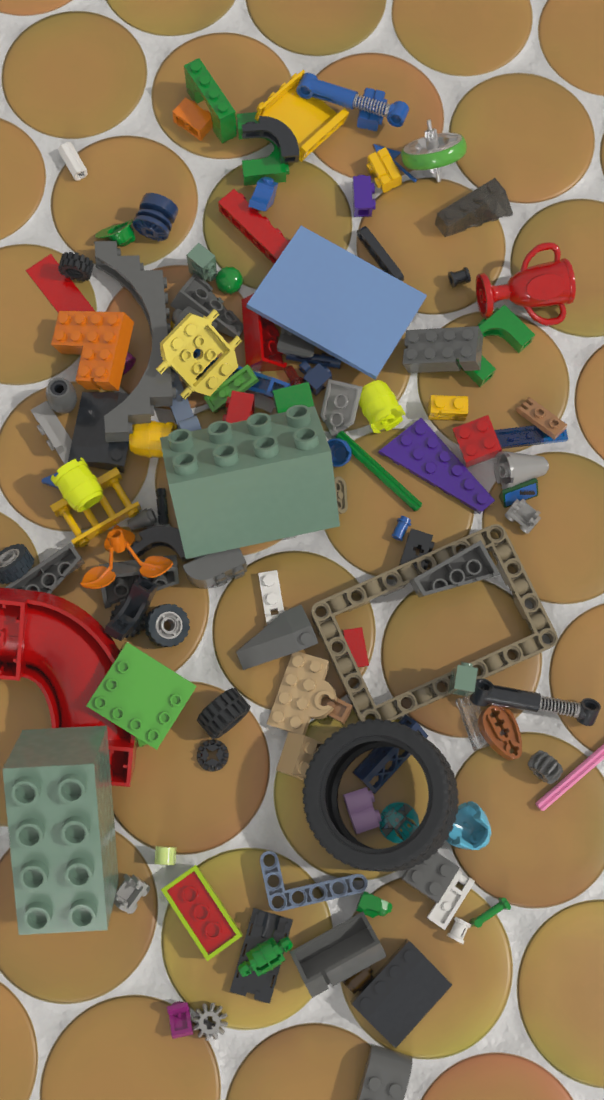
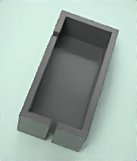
M479 326L406 330L405 347L407 349H404L403 365L408 373L460 371V365L464 371L481 370L483 334Z
M364 912L290 951L293 961L312 998L328 990L327 985L332 984V986H335L387 957Z

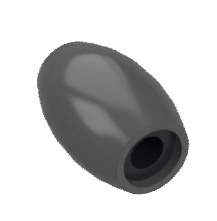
M54 378L46 388V399L48 405L55 412L68 414L77 404V393L74 386L68 380Z

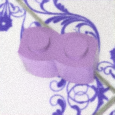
M367 787L343 795L355 834L380 826L379 822L382 820L378 809L374 810L372 802H375L372 790L368 791Z

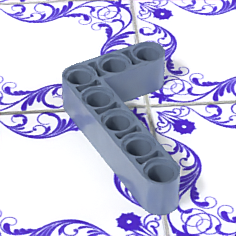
M174 371L175 382H172V387H176V399H173V405L169 407L178 429H187L189 431L200 430L199 420L196 415L194 416L188 399L184 400L179 395L184 389L178 374Z
M266 851L260 857L270 908L276 912L364 892L368 886V881L364 875L352 874L285 890L277 855L272 851ZM267 854L275 857L273 866H266L263 859ZM271 875L278 876L280 879L278 886L271 887L268 884V877ZM356 877H360L363 880V887L361 889H355L352 885ZM335 882L343 884L344 889L342 893L336 894L333 892L332 886ZM320 886L323 888L324 894L321 898H314L312 891L315 887ZM300 891L303 893L304 899L301 903H295L292 900L294 892ZM275 896H281L284 899L282 907L276 908L273 906L272 899Z

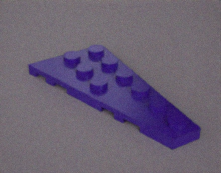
M422 418L378 452L380 455L393 460L395 464L408 469L409 472L432 486L440 488L447 495L460 500L462 504L479 514L495 501Z

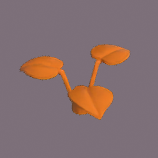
M116 524L107 534L104 542V548L109 551V567L98 566L90 569L84 575L80 585L89 589H99L108 586L114 581L116 574L111 571L113 569V551L121 553L127 548L137 563L142 566L140 574L147 578L162 575L172 567L173 562L163 556H150L142 562L130 547L136 539L134 533Z

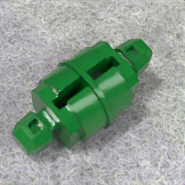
M272 937L261 944L259 943L258 946L247 952L246 955L249 961H244L238 967L241 976L246 977L252 974V971H255L259 977L270 970H274L273 968L285 961L282 953L292 949L293 944L290 938L285 937L276 943Z

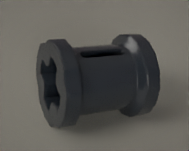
M467 267L454 273L452 271L448 272V279L452 288L456 287L457 284L471 282V276Z

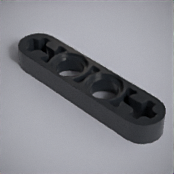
M366 226L357 230L356 233L360 242L380 268L393 277L404 281L401 270Z

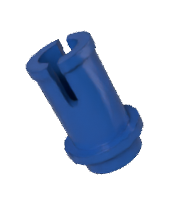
M405 516L397 519L398 523L391 535L392 538L398 541H403L408 527H411V519Z

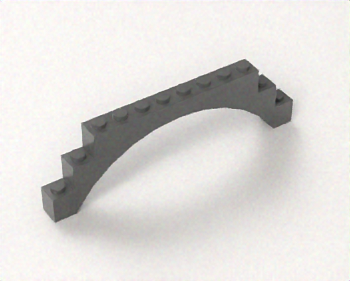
M94 241L96 268L116 279L133 295L145 314L152 337L150 359L139 384L121 404L104 416L106 442L129 441V434H133L132 424L151 423V416H155L154 407L172 406L173 399H176V387H172V382H175L174 371H171V368L168 367L161 375L156 370L163 362L160 342L171 332V325L167 323V319H170L169 308L165 306V304H168V292L164 293V288H167V277H163V270H144V263H140L139 255L121 256V249L117 248L116 241Z

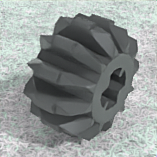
M541 750L533 754L527 763L533 774L548 784L558 780L563 772L561 764L547 752Z

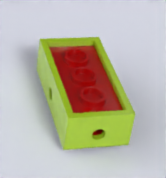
M198 865L193 866L161 889L207 961L243 936Z

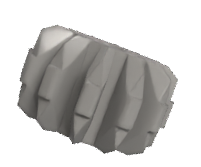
M214 1002L211 1003L210 1009L204 1003L202 1005L204 1012L197 1008L196 1013L200 1017L194 1016L192 1018V1021L199 1023L193 1026V1030L201 1029L198 1033L199 1038L203 1033H206V1041H209L210 1034H212L214 1040H217V1032L222 1035L225 1033L224 1029L220 1026H228L227 1021H222V1019L227 1017V1013L219 1014L223 1008L222 1006L214 1010ZM209 1016H212L216 1024L213 1023L212 1027H209L208 1022H205V1018L208 1019Z

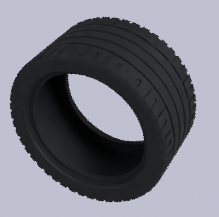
M368 719L340 728L338 732L331 734V737H328L324 741L325 743L319 746V750L314 753V758L310 760L309 769L305 773L306 778H304L303 782L305 785L302 792L304 794L303 804L305 807L303 808L304 813H306L307 823L310 824L309 828L314 833V837L316 840H319V844L326 849L325 851L333 855L335 859L361 870L402 871L413 868L415 865H420L423 861L431 858V855L438 852V849L444 845V841L448 839L449 833L453 830V823L456 822L459 793L456 787L457 781L449 762L432 742L412 728L398 722L385 719L384 721L381 719ZM380 747L400 748L408 751L417 760L425 774L428 784L426 813L419 827L406 840L392 847L374 849L358 841L344 825L338 808L340 781L348 766L361 754Z

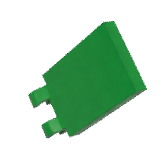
M309 382L272 390L277 414L286 412L287 409L295 405L314 406Z

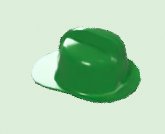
M133 219L102 229L96 233L95 237H108L110 241H116L117 246H126L136 239L131 226Z

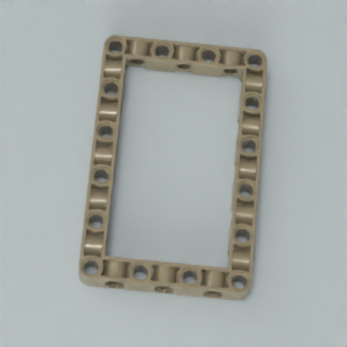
M494 524L313 605L311 618L347 697L354 707L353 710L358 721H365L366 715H372L375 719L383 721L384 719L394 721L450 695L448 692L451 672L379 705H375L335 617L345 611L350 612L364 606L381 595L386 596L404 588L410 583L409 580L427 571L421 567L423 560L428 561L430 568L457 554L456 547L465 549L481 540L486 550L492 552L497 562L496 567L505 585H508L522 619L526 621L531 631L530 636L471 662L473 667H478L481 670V674L477 676L476 680L490 677L556 645L558 641L557 633L505 529L501 525ZM490 532L497 533L499 538L493 539L490 536ZM507 566L514 567L515 574L509 573ZM391 577L396 581V584L393 586L388 585L386 579ZM358 593L361 596V600H352L351 594ZM525 600H529L532 603V609L525 606ZM322 608L326 611V615L319 617L315 611ZM543 635H546V636L549 637V639H550V643H549V644H545V643L542 641V636H543ZM335 643L340 644L342 651L339 653L334 652L332 645ZM508 651L515 653V660L508 658ZM356 679L359 683L358 688H351L348 685V681ZM437 683H443L446 686V691H438ZM404 698L408 699L411 703L408 709L403 708L401 705V700Z

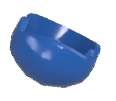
M341 438L330 439L328 444L331 450L333 466L341 467L346 465L352 455L350 445Z

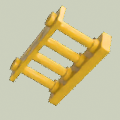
M117 467L98 477L97 481L101 485L103 492L104 489L113 487L124 504L125 509L115 513L106 497L103 496L99 502L109 518L99 523L90 508L83 511L93 527L88 531L81 532L70 514L72 507L64 498L50 505L56 517L63 516L76 538L71 541L75 548L86 546L90 542L89 540L126 518H133L142 510L138 501L133 504L131 503L119 484L122 476Z

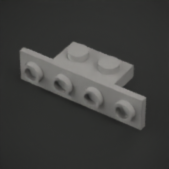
M45 401L31 409V412L39 423L37 428L41 435L46 434L49 440L46 442L52 451L55 449L63 463L66 464L68 463L72 440L52 408L48 405V402Z

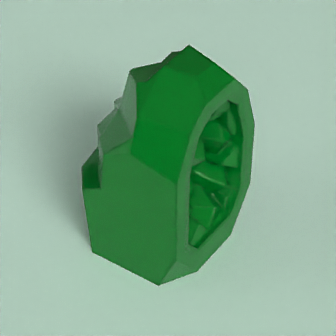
M364 891L361 894L356 911L364 912L365 915L371 918L376 916L384 917L391 912L392 903Z

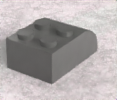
M240 548L207 554L183 565L189 582L201 589L223 586L227 583V580L241 578L247 572V564Z
M371 1043L356 1100H404L411 1075L412 1056Z

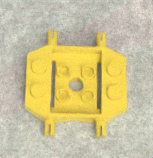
M215 309L207 317L189 313L160 342L163 362L156 370L162 375L168 367H171L181 377L187 386L179 394L184 400L192 392L211 396L238 368L234 350L242 340L236 336L228 343L211 324L220 314ZM196 349H200L201 351L200 356L198 358L193 357V353ZM220 353H222V355L212 364V366L198 380H196L195 378L200 373H202L204 369L213 360H215Z

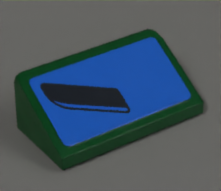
M533 478L502 490L499 498L503 507L512 506L517 499L521 501L522 499L529 500L537 497L538 480Z

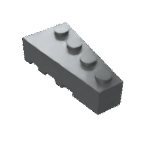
M480 540L409 580L420 598L501 574Z

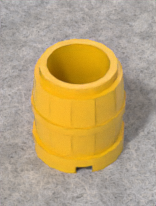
M151 420V423L132 424L133 434L129 435L130 451L135 455L148 458H163L160 438L166 437L172 431L178 430L177 424L175 422L162 423Z

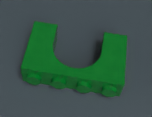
M200 58L184 65L187 93L197 104L205 100L211 113L213 131L220 142L223 144L236 137V111Z
M257 112L236 114L239 139H242V124L247 122L258 123L254 119ZM263 138L274 146V150L269 156L262 159L242 160L244 186L257 185V181L263 177L272 178L277 183L286 182V175H289V164H280L278 147L270 139Z
M505 304L500 309L498 307L494 309L491 317L487 320L483 319L477 325L483 334V338L491 335L499 336L505 339L518 353L532 343L535 334ZM482 355L481 370L464 372L481 387L493 377L496 368Z

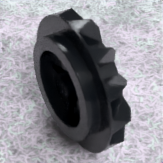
M217 739L205 741L197 750V761L207 771L214 772L222 769L229 758L227 747ZM207 749L212 752L219 749L216 754L219 761L212 758L206 762L209 757Z

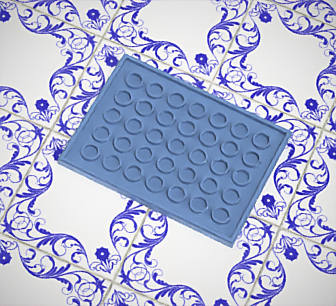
M300 226L248 301L246 308L376 380L427 295L307 228Z

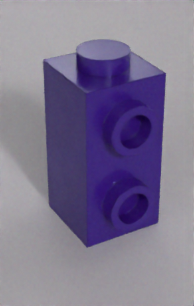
M353 176L354 217H372V210L376 209V201L372 199V194L375 193V185L371 183V176Z

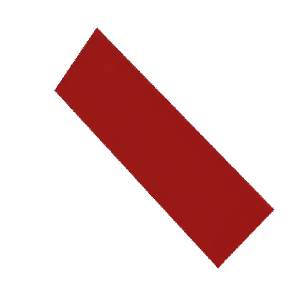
M51 254L26 270L58 313L59 311H95L72 280L60 274L61 272L58 271L59 264Z

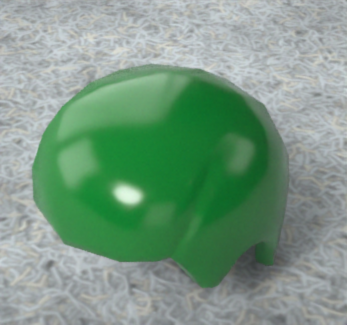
M226 266L219 270L215 282L221 292L233 294L240 290L244 279L238 269Z

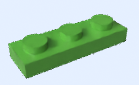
M247 364L224 381L211 396L206 395L203 398L211 411L217 413L226 406L227 397H231L232 390L245 392L256 384L259 379Z

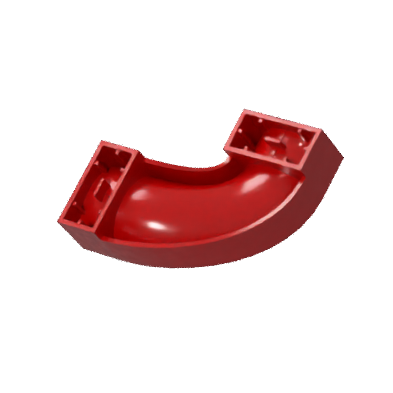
M0 587V679L20 681L24 677L36 683L47 701L52 728L107 726L111 785L130 787L135 769L137 737L86 706L120 654L117 645L111 636L104 632L103 626L89 613L64 598L39 591Z

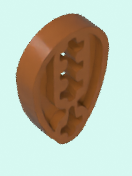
M492 705L484 709L479 716L478 726L486 742L496 753L508 761L519 758L522 754V739L513 713L507 707ZM494 712L495 716L491 718L490 714ZM499 721L500 725L496 727L495 723ZM503 730L505 734L501 736L499 732ZM511 748L514 749V752L512 754H510L509 752Z

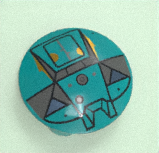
M391 803L380 814L382 820L379 822L380 830L383 836L391 842H403L419 827V818L416 811L406 803Z

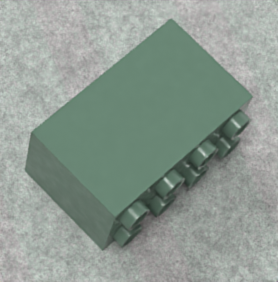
M295 405L287 409L286 412L273 415L256 413L249 416L247 420L234 423L217 421L210 424L208 428L195 431L178 429L172 431L168 436L160 438L169 490L186 559L340 526L331 450L315 406Z
M107 726L22 730L2 768L18 934L108 930L119 875Z

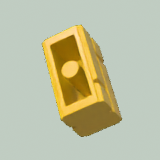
M387 148L368 155L366 167L370 174H374V183L377 188H381L385 193L402 184V176Z
M430 396L428 419L466 420L468 415V396Z

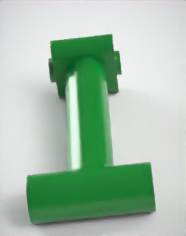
M500 897L498 899L499 903L478 917L470 919L469 924L472 927L480 928L484 922L502 910H510L511 906L505 897Z

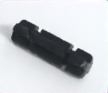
M157 488L159 525H167L169 517L167 515V498H165L167 497L166 489Z

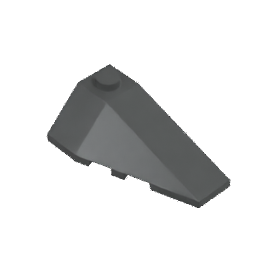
M194 273L170 305L174 309L182 311L190 306L206 317L215 309L220 314L214 320L218 324L216 330L234 338L236 336L239 337L244 330L242 322L232 311L224 307V301L220 297L217 298L212 293L213 288Z
M299 604L281 612L276 619L267 624L262 631L239 648L236 654L243 670L301 651L318 644V641L302 605Z

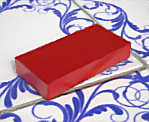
M362 627L343 630V636L358 668L368 667L369 661Z

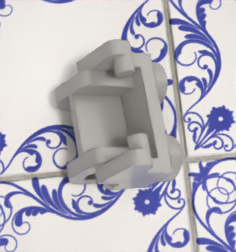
M517 499L506 512L505 517L512 522L517 521L520 524V529L529 534L541 519L539 516L541 512L532 508L526 503V500L522 499L519 501Z
M125 874L123 876L125 878L124 882L116 891L114 904L120 910L132 914L137 909V902L141 896L144 897L148 894L150 886L135 875L129 876Z

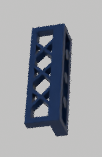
M405 715L398 722L418 731L425 738L428 737L418 722ZM395 747L375 748L352 773L375 794L411 754L405 750L402 755H398L400 748ZM392 761L391 767L385 770V765ZM375 776H378V781L372 786L370 781Z

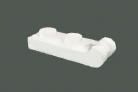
M277 570L258 573L266 624H270L284 611ZM278 610V614L271 615L270 611Z
M460 870L456 873L439 903H435L426 917L443 930L446 929L475 882L472 878L462 875L463 872ZM457 882L464 885L461 890L455 887Z

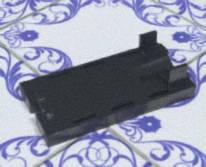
M253 908L230 992L246 996L248 992L255 995L254 999L270 1004L280 965L259 977L255 971H252V974L246 977H242L239 972V976L236 977L238 967L244 961H249L246 953L258 946L259 943L261 944L272 937L278 943L280 942L279 940L284 938L285 933H287L286 937H288L293 919ZM251 923H253L251 934L248 935ZM245 944H247L245 955L242 956ZM273 975H275L273 986L270 987Z

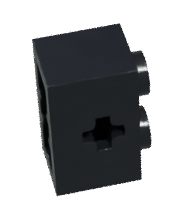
M411 528L399 566L428 552H432L435 543L432 541L433 535ZM416 548L420 549V550H419V552H420L419 556H418V555H415V553H416V551H415ZM423 560L421 567L426 570L429 562Z

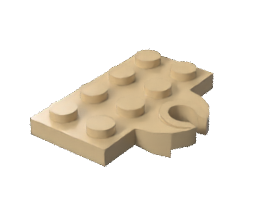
M302 652L292 653L267 725L287 732L305 735L311 718H327L326 716L334 708L330 705L322 706V698L328 696L332 701H337L335 689L330 683L325 681L331 663L329 660Z

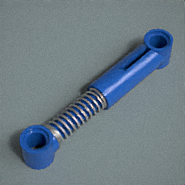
M304 73L296 88L297 94L304 99L314 97L352 110L354 107L364 111L367 110V112L370 111V113L373 112V114L376 113V115L384 116L387 118L388 123L394 127H401L409 112V107L405 102L395 101L392 104L387 103L386 105L385 102L383 104V102L380 103V101L377 102V100L374 101V99L371 100V98L368 99L365 96L362 98V95L359 97L357 91L318 80L312 73Z

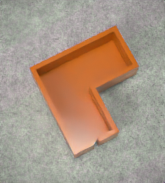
M59 311L51 345L61 354L81 355L75 381L86 390H101L102 388L103 390L119 391L134 321L125 312Z

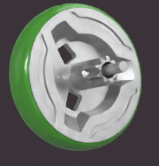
M431 119L426 120L428 129L425 130V136L405 145L401 151V159L404 166L408 169H431V173L436 174L437 182H441L440 173L443 171V166L460 160L467 151V144L465 138L460 134H437V130L432 128Z

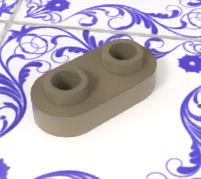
M335 477L338 513L342 514L348 508L347 486L343 478Z

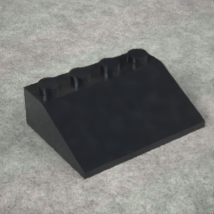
M82 392L68 462L74 459L79 462L82 457L88 464V467L112 470L117 467L119 472L124 473L129 451V441L106 442L104 416L121 404L130 394L121 392Z
M406 939L350 1002L388 1042L397 1048L449 990L452 984Z

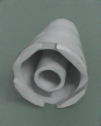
M507 451L498 452L495 457L498 458V461L494 463L495 479L497 484L501 483L502 487L500 488L502 489L511 488L533 478L541 477L549 469L548 461L542 456Z

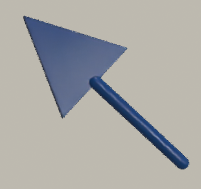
M373 144L376 152L386 148ZM387 148L395 165L411 180L416 182L417 179L394 160L401 152Z

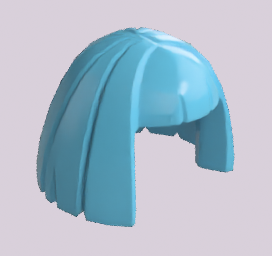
M468 801V803L465 802L458 806L456 822L453 823V830L449 833L450 836L446 841L452 846L467 850H480L489 844L491 826L486 814L477 803Z

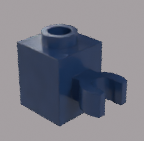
M305 360L299 365V370L305 375L303 383L309 382L311 393L315 397L327 387L328 379L332 380L331 371L320 363L313 369Z

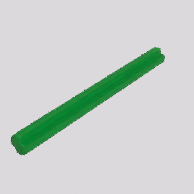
M340 431L336 435V438L347 441L351 447L352 454L411 509L416 512L422 507V503L344 431Z

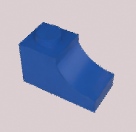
M263 177L258 180L248 207L266 212L274 204L278 183L269 177Z

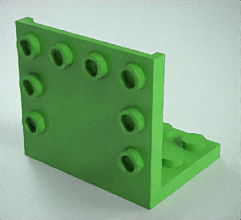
M125 642L120 648V654L86 706L157 750L197 686L133 645Z

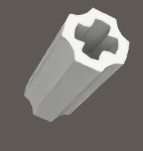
M66 142L60 145L58 148L59 153L73 178L78 181L88 175L87 169L72 143Z

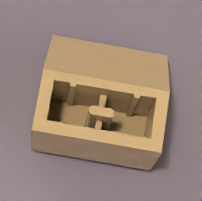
M288 732L276 770L304 780L306 778V770L309 769L310 760L314 758V753L319 750V746L323 743L305 735Z

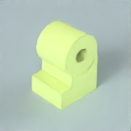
M156 846L154 864L175 865L177 847Z

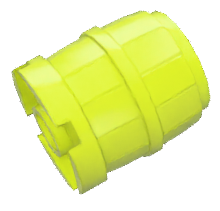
M376 380L362 388L359 406L374 433H381L380 430L384 428L386 431H389L403 421L402 415H406L402 406L399 405L395 394L385 382Z
M82 457L79 462L74 459L57 470L59 474L56 477L54 475L51 476V481L55 486H58L64 500L77 512H83L91 508L104 496L103 489L96 476L89 470L88 464Z

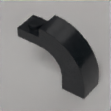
M259 116L258 123L247 122L242 124V139L258 137L270 139L278 147L280 164L298 162L300 156L298 142L294 133L286 124L268 116Z
M155 526L141 531L139 536L142 540L140 542L136 541L130 546L138 558L154 547L164 546L172 549L182 562L187 560L179 529L169 526ZM127 550L130 557L135 560L129 550Z
M141 576L133 584L125 604L119 613L106 625L104 632L119 641L128 638L145 615L158 585Z

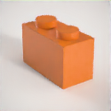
M186 97L172 111L174 123L200 141L213 128L211 113L208 110H203L195 101H190Z

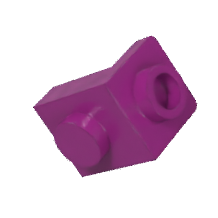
M177 1001L172 1003L171 1006H167L172 1038L193 1035L191 1011L188 1003Z

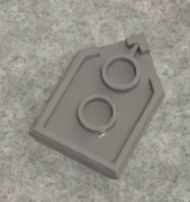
M328 379L320 416L328 427L332 438L340 431H344L354 424L362 386Z

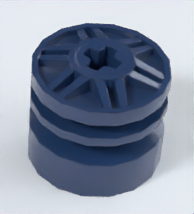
M146 193L143 195L139 210L133 220V227L147 238L165 241L169 237L172 224L175 222L179 209L172 200L163 195Z

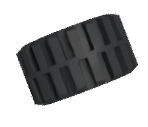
M231 688L209 703L199 714L197 722L212 739H216L240 722L249 712L251 706L236 688Z

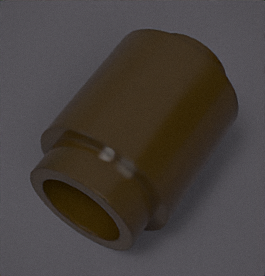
M369 966L345 979L343 983L353 994L357 991L360 992L373 978L371 974L373 970Z

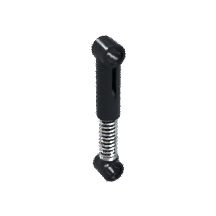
M482 678L476 680L475 691L470 695V701L477 706L484 707L488 704L536 713L541 709L546 712L549 710V713L552 711L553 714L555 712L558 714L559 712L560 715L573 716L579 723L585 726L595 724L601 709V705L591 698H585L579 703L569 702L568 700L562 701V699L559 700L558 698L541 697V694L537 692L493 685L489 680Z

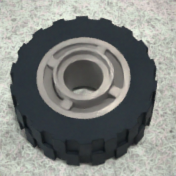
M13 544L0 551L1 584H9L20 579L32 568L34 558L24 544Z
M175 604L159 605L154 607L152 611H149L147 618H145V634L156 646H177L188 636L190 621L187 613L181 607H177ZM166 620L171 625L169 631L165 630L163 626Z

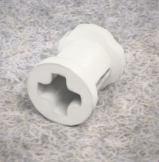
M455 917V923L450 933H447L446 936L464 944V936L468 928L471 927V924Z

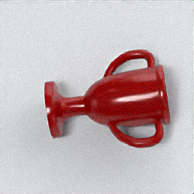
M551 242L535 246L524 258L520 271L514 274L507 284L491 285L485 273L478 274L475 287L477 303L482 317L486 318L492 315L495 302L509 299L514 304L524 307L528 315L542 325L551 326L563 322L566 317V307L564 304L573 303L576 294V281L570 261L566 258L560 260L561 252L559 246ZM552 250L554 252V261L528 267L531 259L540 251ZM558 305L560 314L558 317L547 319L538 316L532 308Z

